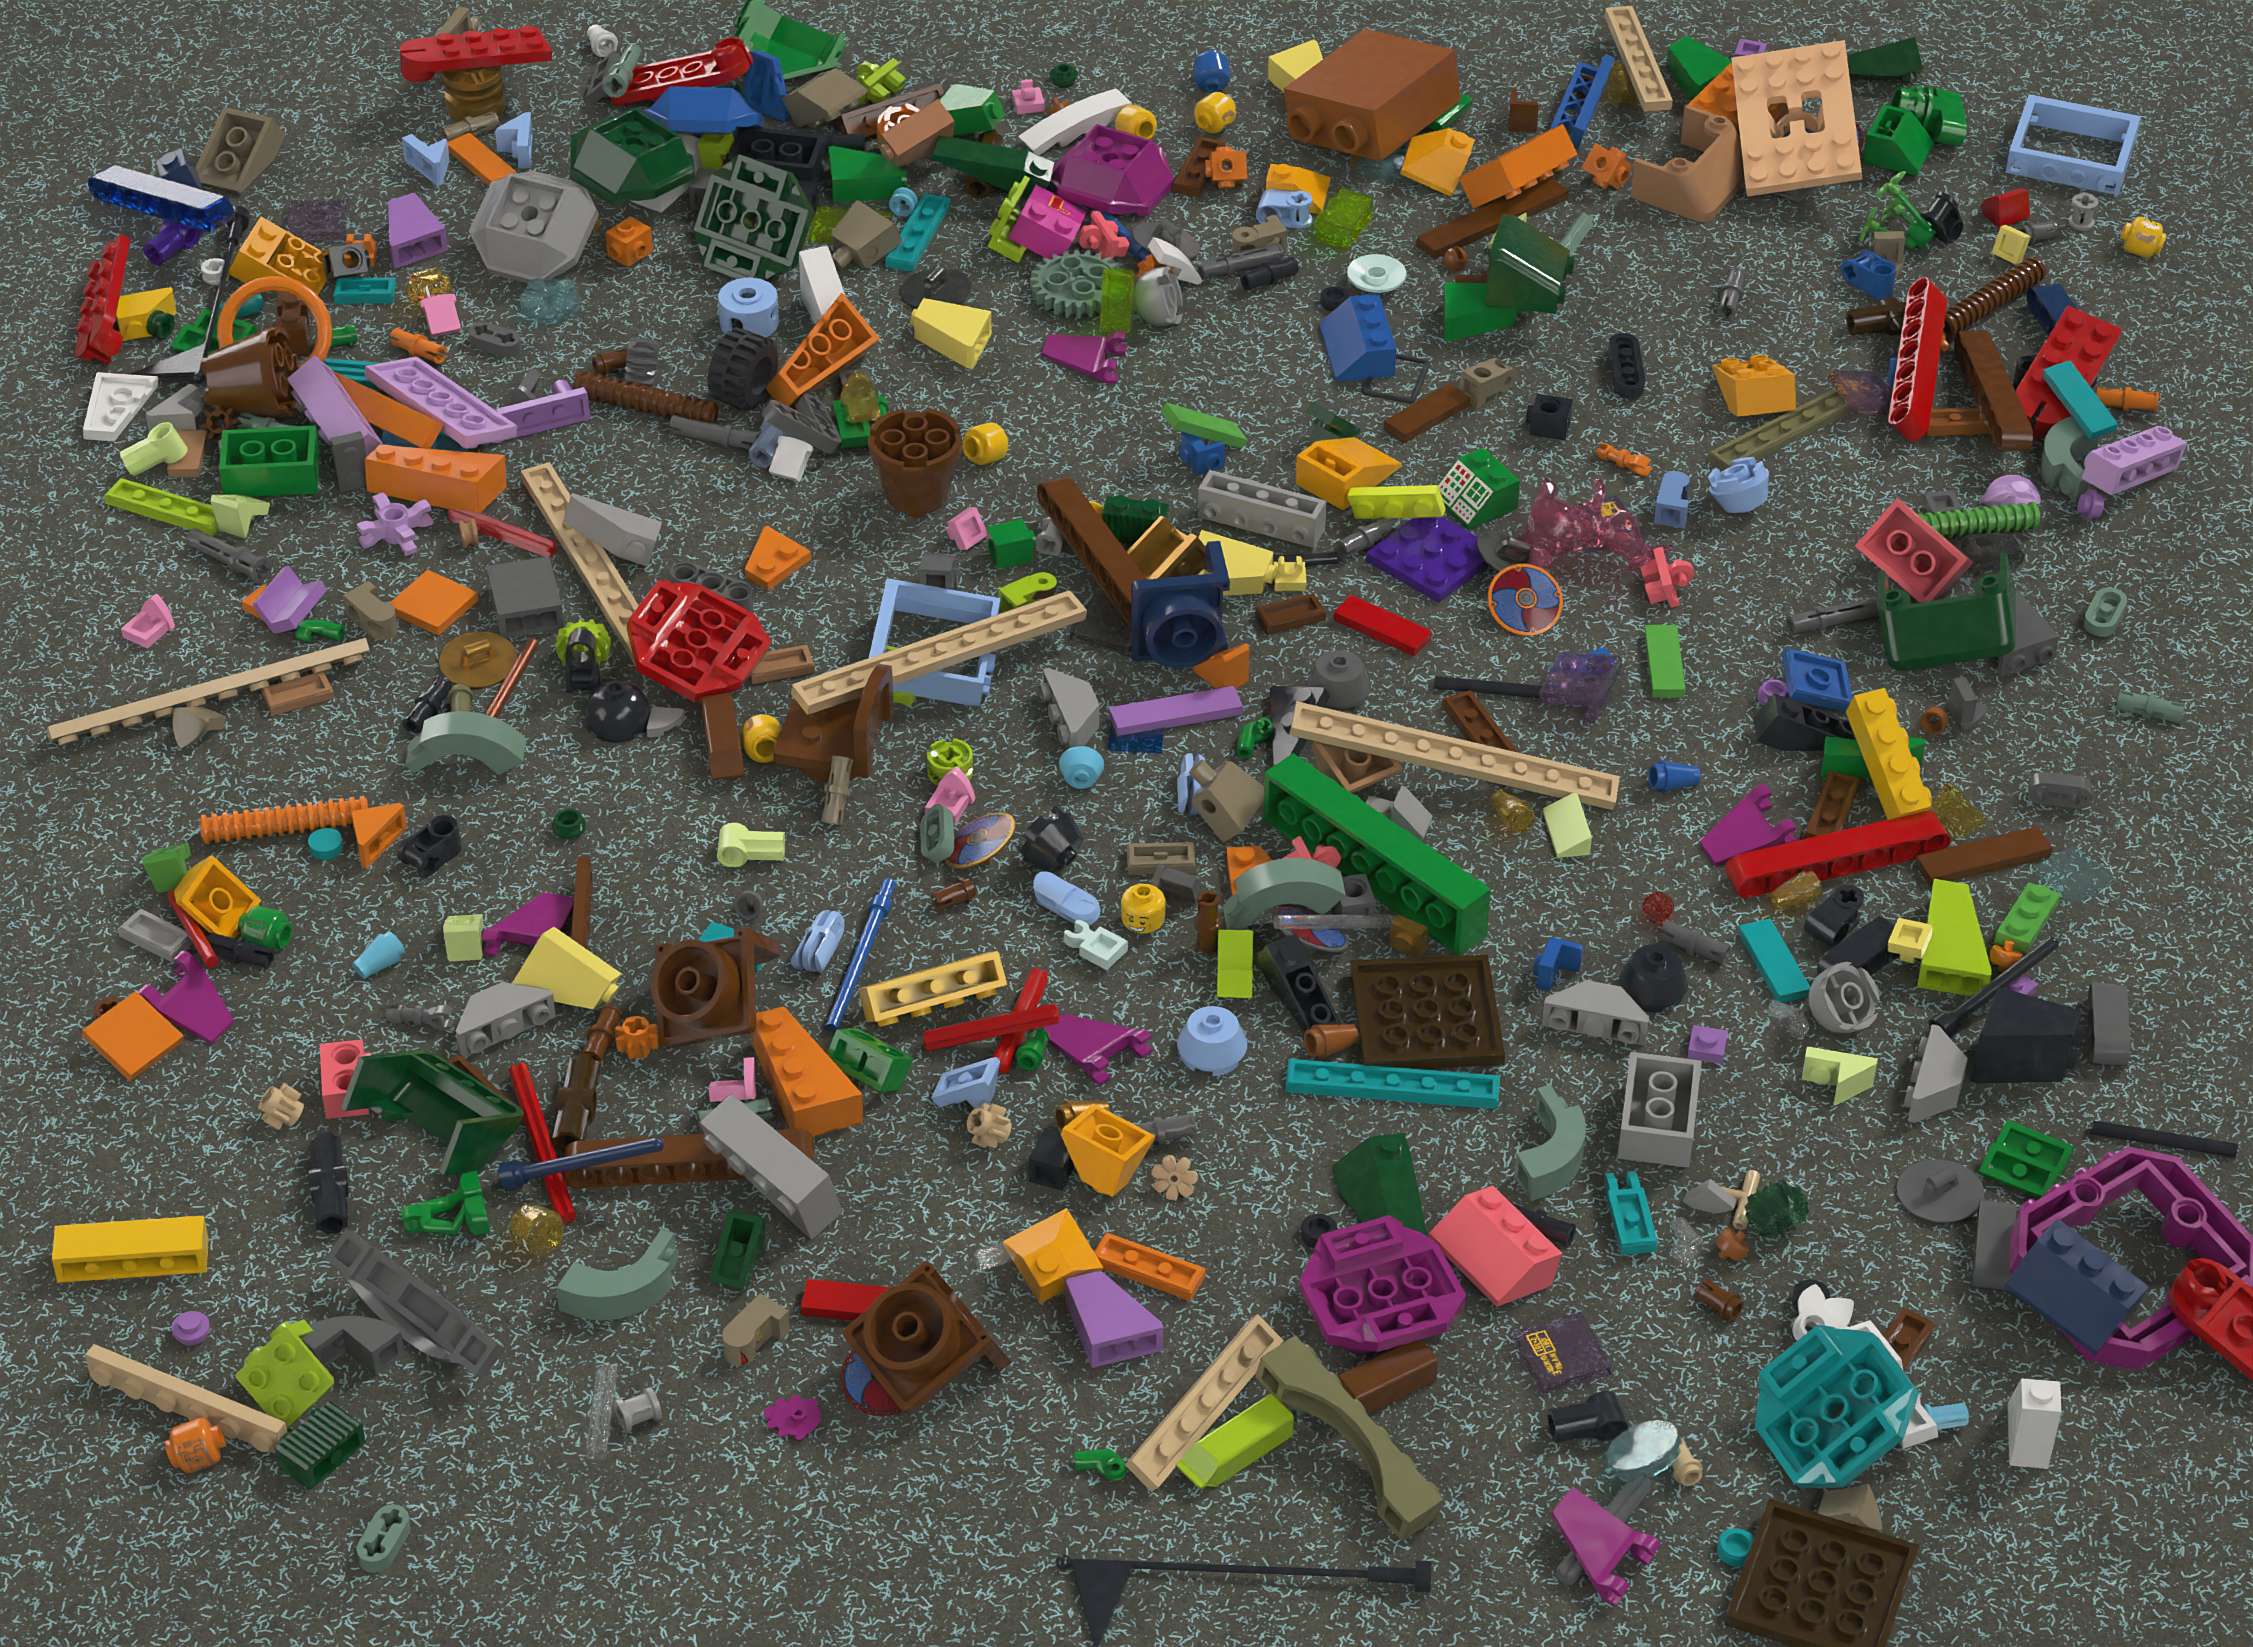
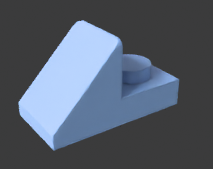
M525 112L498 127L495 131L497 151L512 152V157L518 158L519 168H530L533 139L531 112Z
M412 134L403 137L405 161L435 185H441L449 164L447 139L427 146L425 142H421Z
M993 1057L943 1073L931 1097L939 1108L953 1103L959 1104L964 1100H967L974 1109L981 1108L982 1103L990 1104L995 1093L1000 1061L997 1057Z

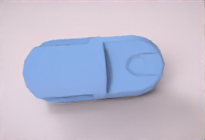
M1188 753L1183 757L1181 774L1177 779L1178 812L1184 813L1188 801V813L1196 815L1198 811L1193 806L1191 799L1201 785L1189 774L1190 769L1193 767V754ZM1197 754L1194 765L1201 759L1205 761V758Z
M1040 872L1035 876L1033 888L1038 904L1075 924L1076 920H1082L1090 926L1098 920L1100 906L1098 900L1093 895L1050 872Z
M824 910L817 915L791 958L793 968L798 970L805 968L807 971H818L820 973L824 971L844 932V918L839 912Z

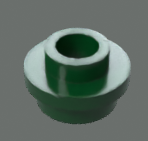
M1059 64L1050 71V79L1055 86L1060 88L1071 87L1078 78L1077 70L1068 64Z
M570 808L563 809L555 815L552 829L554 834L560 838L573 839L584 833L586 821L579 811Z

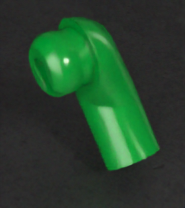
M302 620L297 624V631L294 635L297 640L307 643L312 640L313 634L340 641L344 636L345 627L326 620Z
M1261 717L1257 721L1243 726L1239 733L1236 754L1240 758H1250L1253 754L1254 745L1266 740L1270 736V732L1273 730L1272 722L1268 718Z
M1111 1449L1074 1452L1075 1471L1095 1469L1111 1481L1121 1480L1127 1473L1126 1462Z

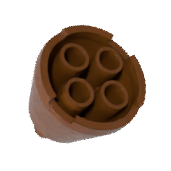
M281 326L266 328L209 353L208 357L202 358L201 369L204 376H206L208 388L205 389V400L208 406L216 407V405H220L224 413L227 409L232 408L235 410V414L238 415L247 413L258 417L279 419L296 417L299 411L298 408H295L296 399L291 394L294 389L287 378L300 367L297 355L292 354L291 349L287 346L286 340H289V335L286 330Z
M902 408L889 412L874 422L870 428L868 448L887 502L894 509L907 513L912 518H922L926 513L939 509L948 500V494L962 451V436L957 422L947 414L927 408L926 413H905Z

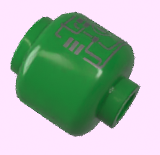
M257 905L241 916L238 923V932L241 933V937H245L246 942L273 947L276 952L279 948L284 949L290 942L292 925L289 923L287 915L282 911Z

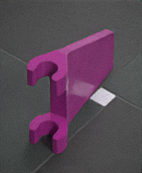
M1117 330L1107 336L1048 335L1042 356L1092 376L1103 383L1116 384L1118 373H1109L1108 371H1115L1117 361L1112 359L1105 360L1108 351L1117 355L1126 354L1127 344L1117 343L1124 342L1126 332Z
M1759 785L1754 788L1700 841L1701 847L1715 866L1726 864L1732 857L1742 853L1797 841L1792 832L1797 830V827L1791 819H1785L1772 828L1761 813L1772 808L1771 803L1767 799L1772 796V793L1766 785Z
M542 893L496 925L484 930L482 941H486V945L483 949V954L497 956L502 941L535 946L541 935L552 927L562 932L573 912L574 897Z
M181 951L173 959L176 964L180 965L174 970V973L182 978L164 996H161L154 987L148 984L137 993L165 1019L212 1045L234 1024V1019L203 967L190 953Z
M1068 1014L1060 1016V1023L1042 1027L1050 1035L1048 1043L1081 1066L1090 1079L1099 1086L1111 1079L1110 1075L1103 1069L1109 1066L1107 1059L1129 1046L1141 1059L1153 1052V1049L1145 1043L1152 1039V1035L1145 1029H1131Z
M1573 1486L1550 1515L1596 1591L1605 1602L1614 1607L1623 1598V1594L1630 1586L1623 1578L1611 1575L1622 1558L1630 1551L1637 1561L1648 1565L1661 1545L1658 1539L1649 1534L1633 1530Z

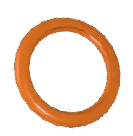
M283 276L256 278L238 288L224 304L217 326L219 349L234 343L232 337L233 322L241 306L251 297L261 292L274 290L293 294L304 301L310 308L316 321L317 338L314 349L307 360L299 367L304 365L314 355L322 362L326 359L332 340L330 315L322 299L304 283Z

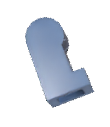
M1671 471L1664 474L1656 502L1654 524L1685 529L1690 483L1689 477L1685 473Z

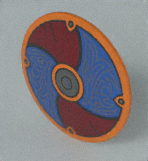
M1530 564L1511 565L1501 570L1489 586L1487 598L1490 612L1501 627L1513 634L1532 636L1544 633L1554 626L1561 615L1563 608L1561 589L1556 580L1540 567Z

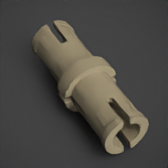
M491 111L473 118L471 116L464 117L463 121L441 127L440 132L442 139H447L448 142L469 132L474 137H477L478 134L500 127V122L496 112Z
M832 756L828 785L824 786L826 797L821 822L835 825L843 824L846 799L851 793V789H848L854 759Z

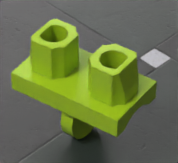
M892 58L881 68L878 64L863 62L858 66L857 81L867 90L866 94L858 98L861 104L868 100L875 104L888 100L891 92L885 86L894 93H898L903 89L906 78L897 71L899 62L896 59Z

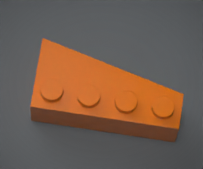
M841 293L766 386V390L774 400L792 407L800 400L804 393H812L836 376L839 371H843L866 355L880 338L847 297Z

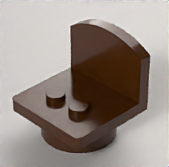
M878 664L873 669L861 698L858 697L809 715L805 713L794 698L773 748L774 762L798 767L807 777L828 783L832 756L854 759L849 781L857 777L869 778L872 770L871 764L874 757L873 748L884 720L891 721L894 714L892 666Z
M745 927L734 929L733 937L708 942L691 939L681 941L675 945L669 943L655 945V968L651 980V993L654 1004L657 1007L658 1043L667 1048H675L753 1033L757 1027L754 966L779 957V942Z
M928 1260L899 1284L880 1294L870 1308L843 1330L844 1339L899 1408L907 1415L915 1413L984 1354L1000 1372L1012 1363Z

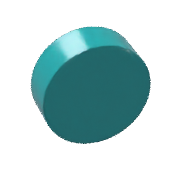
M318 829L308 838L310 854L317 859L329 860L335 858L343 850L342 836L335 829Z
M1738 1528L1724 1531L1719 1536L1717 1544L1719 1558L1727 1565L1743 1567L1754 1536L1748 1531Z

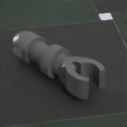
M393 1004L385 1012V1018L390 1023L403 1024V1021L414 1022L415 1026H423L424 1023H428L439 1030L451 1029L455 1021L453 1018L447 1020L441 1017L446 1016L448 1018L453 1007L448 1005H439L426 1009L425 1006L416 1005L415 1008H405L404 1005Z

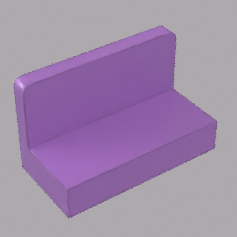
M286 566L280 570L255 600L253 607L272 633L285 632L297 628V624L306 617L327 591V588L321 580L302 584L290 566Z

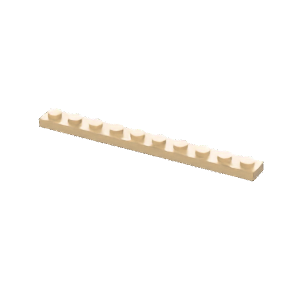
M548 462L521 470L522 482L635 665L626 626L629 618L639 606L603 547L563 522L570 494L551 463Z
M1069 590L792 684L791 695L805 713L809 715L861 697L870 674L878 664L892 666L893 685L1083 621L1086 619L1087 610Z
M366 638L90 714L48 726L46 730L50 743L58 741L59 746H64L77 742L78 735L90 732L91 737H96L111 732L110 726L120 723L123 724L124 728L143 723L142 717L154 714L156 719L173 715L174 708L185 705L186 707L205 706L206 699L217 696L219 701L237 697V691L245 688H250L251 692L260 691L261 688L269 686L268 682L277 679L286 682L300 678V673L310 670L313 671V674L322 671L327 672L332 670L331 664L342 661L345 666L363 661L362 656L368 653L369 646Z
M1298 701L1294 708L1289 733L1291 736L1558 798H1564L1569 794L1577 793L1580 803L1613 810L1616 804L1620 776Z

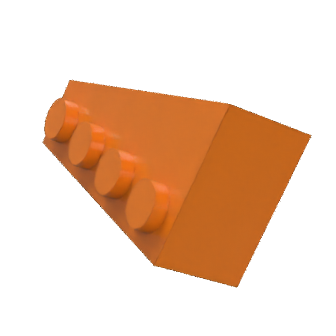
M1561 124L1498 156L1496 159L1477 167L1475 170L1460 176L1458 179L1472 208H1476L1503 195L1507 200L1520 194L1523 190L1536 185L1539 181L1569 166L1568 160L1578 154L1564 125Z
M379 445L365 458L368 492L377 494L384 492L386 496L414 502L426 499L430 505L441 508L481 513L507 487L505 455Z
M784 1006L756 1013L757 1027L751 1033L752 1046L789 1129H804L809 1131L812 1136L863 1123L862 1093Z

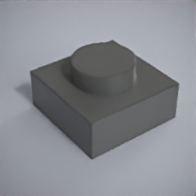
M1954 490L1930 492L1923 495L1922 503L1926 512H1931L1933 515L1936 511H1940L1943 514L1946 510L1951 512L1955 509H1959L1961 512L1963 510Z

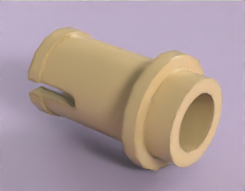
M1682 1437L1671 1438L1677 1451H1673L1667 1440L1662 1446V1452L1674 1469L1673 1477L1675 1481L1682 1483L1684 1486H1692L1698 1483L1702 1478L1703 1469L1700 1461L1693 1458Z

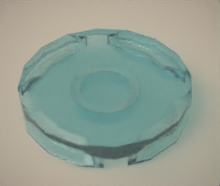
M1663 1420L1646 1421L1632 1426L1612 1441L1607 1450V1461L1612 1471L1619 1478L1636 1480L1634 1475L1643 1473L1645 1478L1652 1477L1667 1469L1678 1458L1681 1452L1679 1445L1682 1444V1438L1677 1428L1670 1422Z

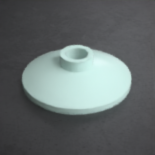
M1371 254L1361 256L1352 261L1348 266L1347 276L1349 281L1361 290L1382 293L1400 287L1406 279V269L1395 258Z

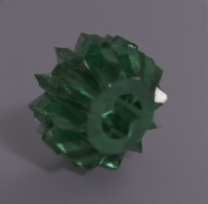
M1784 1179L1774 1184L1769 1181L1767 1186L1763 1188L1757 1187L1756 1193L1750 1194L1747 1197L1748 1203L1744 1206L1746 1210L1745 1215L1753 1230L1757 1232L1758 1236L1767 1235L1770 1239L1779 1234L1785 1236L1786 1232L1790 1230L1796 1231L1797 1225L1807 1221L1806 1215L1809 1212L1808 1202L1801 1189L1795 1182H1786Z

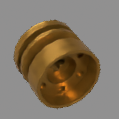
M502 66L442 71L443 85L446 90V110L449 116L460 122L463 121L464 117L471 116L473 118L494 111L499 117L505 109V95L502 87L503 77L501 75Z

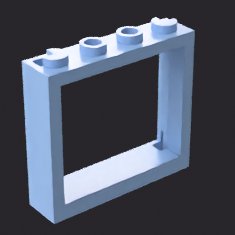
M2029 94L2009 150L2006 173L2119 195L2137 139L2141 116ZM2029 124L2123 142L2116 166L2021 147Z
M887 578L869 658L886 652L895 610L971 624L998 615L1000 598ZM989 652L979 656L975 678L934 671L893 685V691L912 693L914 696L964 705L980 706L982 694L989 695L992 676H988L986 673L993 674L996 655Z

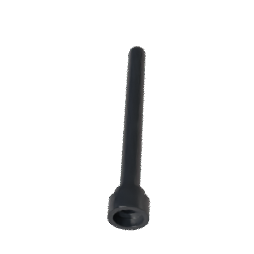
M2054 937L2047 938L1956 1009L1937 1013L1928 1021L1930 1030L1932 1024L1938 1025L1950 1039L1958 1034L1961 1022L1995 997L1998 987H2008L2055 951L2059 946L2058 940Z

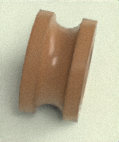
M474 518L470 519L468 523H464L462 520L458 521L463 549L467 548L469 544H474L475 547L479 546Z

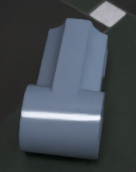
M764 419L761 426V434L749 450V459L756 466L767 469L771 465L778 447L777 440L779 436L796 437L774 427Z

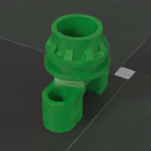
M1918 85L1910 88L1898 87L1896 89L1890 106L1911 111L1925 130L1932 131L1934 141L1957 147L1963 144L1967 131V122L1960 93L1936 87L1934 89L1927 86L1922 88Z

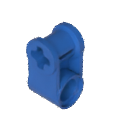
M1864 250L1859 254V257L1847 259L1841 264L1842 276L1850 284L1857 286L1874 298L1884 299L1893 295L1896 266L1892 262L1886 261L1871 250Z

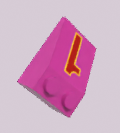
M1035 185L1009 239L1052 260L1053 253L1063 256V251H1068L1087 211Z

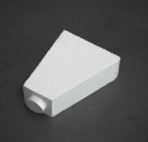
M827 246L799 252L801 299L815 324L841 293L845 295Z
M2021 1378L2008 1402L2009 1462L2011 1466L2048 1469L2061 1416L2060 1382Z

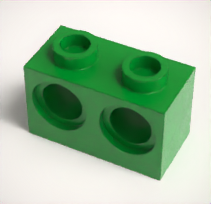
M858 1028L836 1029L827 1055L841 1071L880 1092L901 1090L914 1059Z

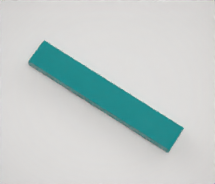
M1288 1059L1285 1092L1498 1109L1500 1076Z

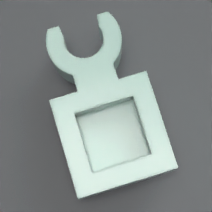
M1082 920L1075 921V932L1077 934L1069 930L1064 931V942L1066 945L1079 948V956L1105 970H1108L1128 951V941L1102 927L1093 932L1089 930V925Z

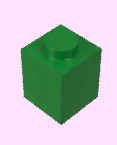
M1023 519L987 526V551L997 569L1033 561V549L1036 548V538L1033 530L1027 529Z

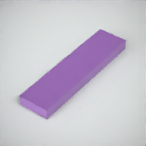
M1234 686L1109 707V718L1117 737L1243 715V705Z

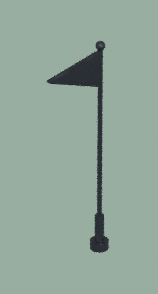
M233 206L227 212L226 225L230 228L226 241L228 249L204 344L135 371L131 375L158 376V378L192 377L193 381L197 384L204 382L205 376L201 369V359L208 355L234 247L238 245L241 231L246 230L249 226L251 215L246 208Z
M1061 1554L1056 1559V1566L1061 1570H1066L1072 1566L1094 1647H1099L1133 1569L1368 1578V1582L1415 1584V1592H1431V1561L1416 1560L1415 1568L1368 1566V1570L1072 1559L1066 1554Z

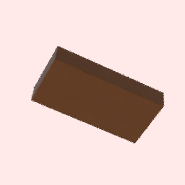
M1312 593L1255 607V616L1268 635L1326 620V611L1316 595Z

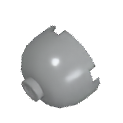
M1169 266L1145 272L1139 277L1135 285L1134 294H1131L1133 310L1138 311L1140 317L1148 324L1156 327L1179 324L1182 319V314L1176 316L1177 306L1183 305L1181 289L1175 273H1168L1171 269Z
M1849 962L1839 963L1822 971L1814 979L1808 994L1809 1007L1818 1024L1831 1032L1840 1034L1852 1033L1869 1027L1876 1020L1878 1014H1874L1875 1004L1879 1003V993L1874 980L1862 967L1856 969Z

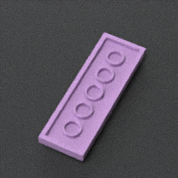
M418 357L365 366L366 379L403 405L444 425L441 429L443 434L449 436L464 448H475L479 444L489 442L501 443L504 439L517 437L516 424Z

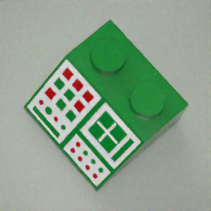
M1484 447L1459 457L1438 483L1446 510L1467 530L1518 508L1520 480Z

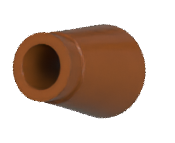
M1353 1024L1313 1025L1304 1034V1045L1309 1056L1318 1057L1319 1059H1324L1352 1045H1356L1359 1040L1357 1028Z

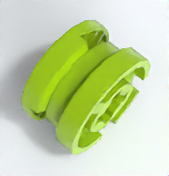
M954 738L953 742H945V739L933 743L930 746V751L927 752V773L930 781L938 786L943 776L955 767L960 768L970 781L973 775L971 747L964 741Z

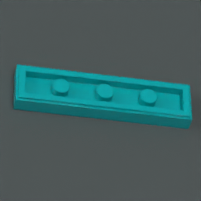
M927 193L922 195L900 233L903 242L888 253L885 258V267L910 272L914 271L950 209L951 198Z

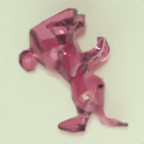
M1545 477L1534 501L1525 530V542L1531 543L1529 562L1531 565L1540 567L1545 571L1550 570L1554 564L1553 556L1568 554L1584 548L1606 546L1616 555L1629 560V565L1626 567L1628 571L1637 570L1651 560L1656 559L1653 549L1663 547L1665 557L1673 549V545L1651 546L1646 544L1642 532L1633 514L1620 510L1609 517H1603L1601 512L1605 498V484L1598 478L1592 483V490L1595 492L1589 503H1579V507L1558 499L1557 485Z

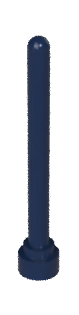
M659 1137L529 1165H526L524 1162L519 1163L517 1160L508 1161L499 1165V1180L505 1191L521 1189L524 1184L529 1182V1179L659 1152L664 1148V1141Z

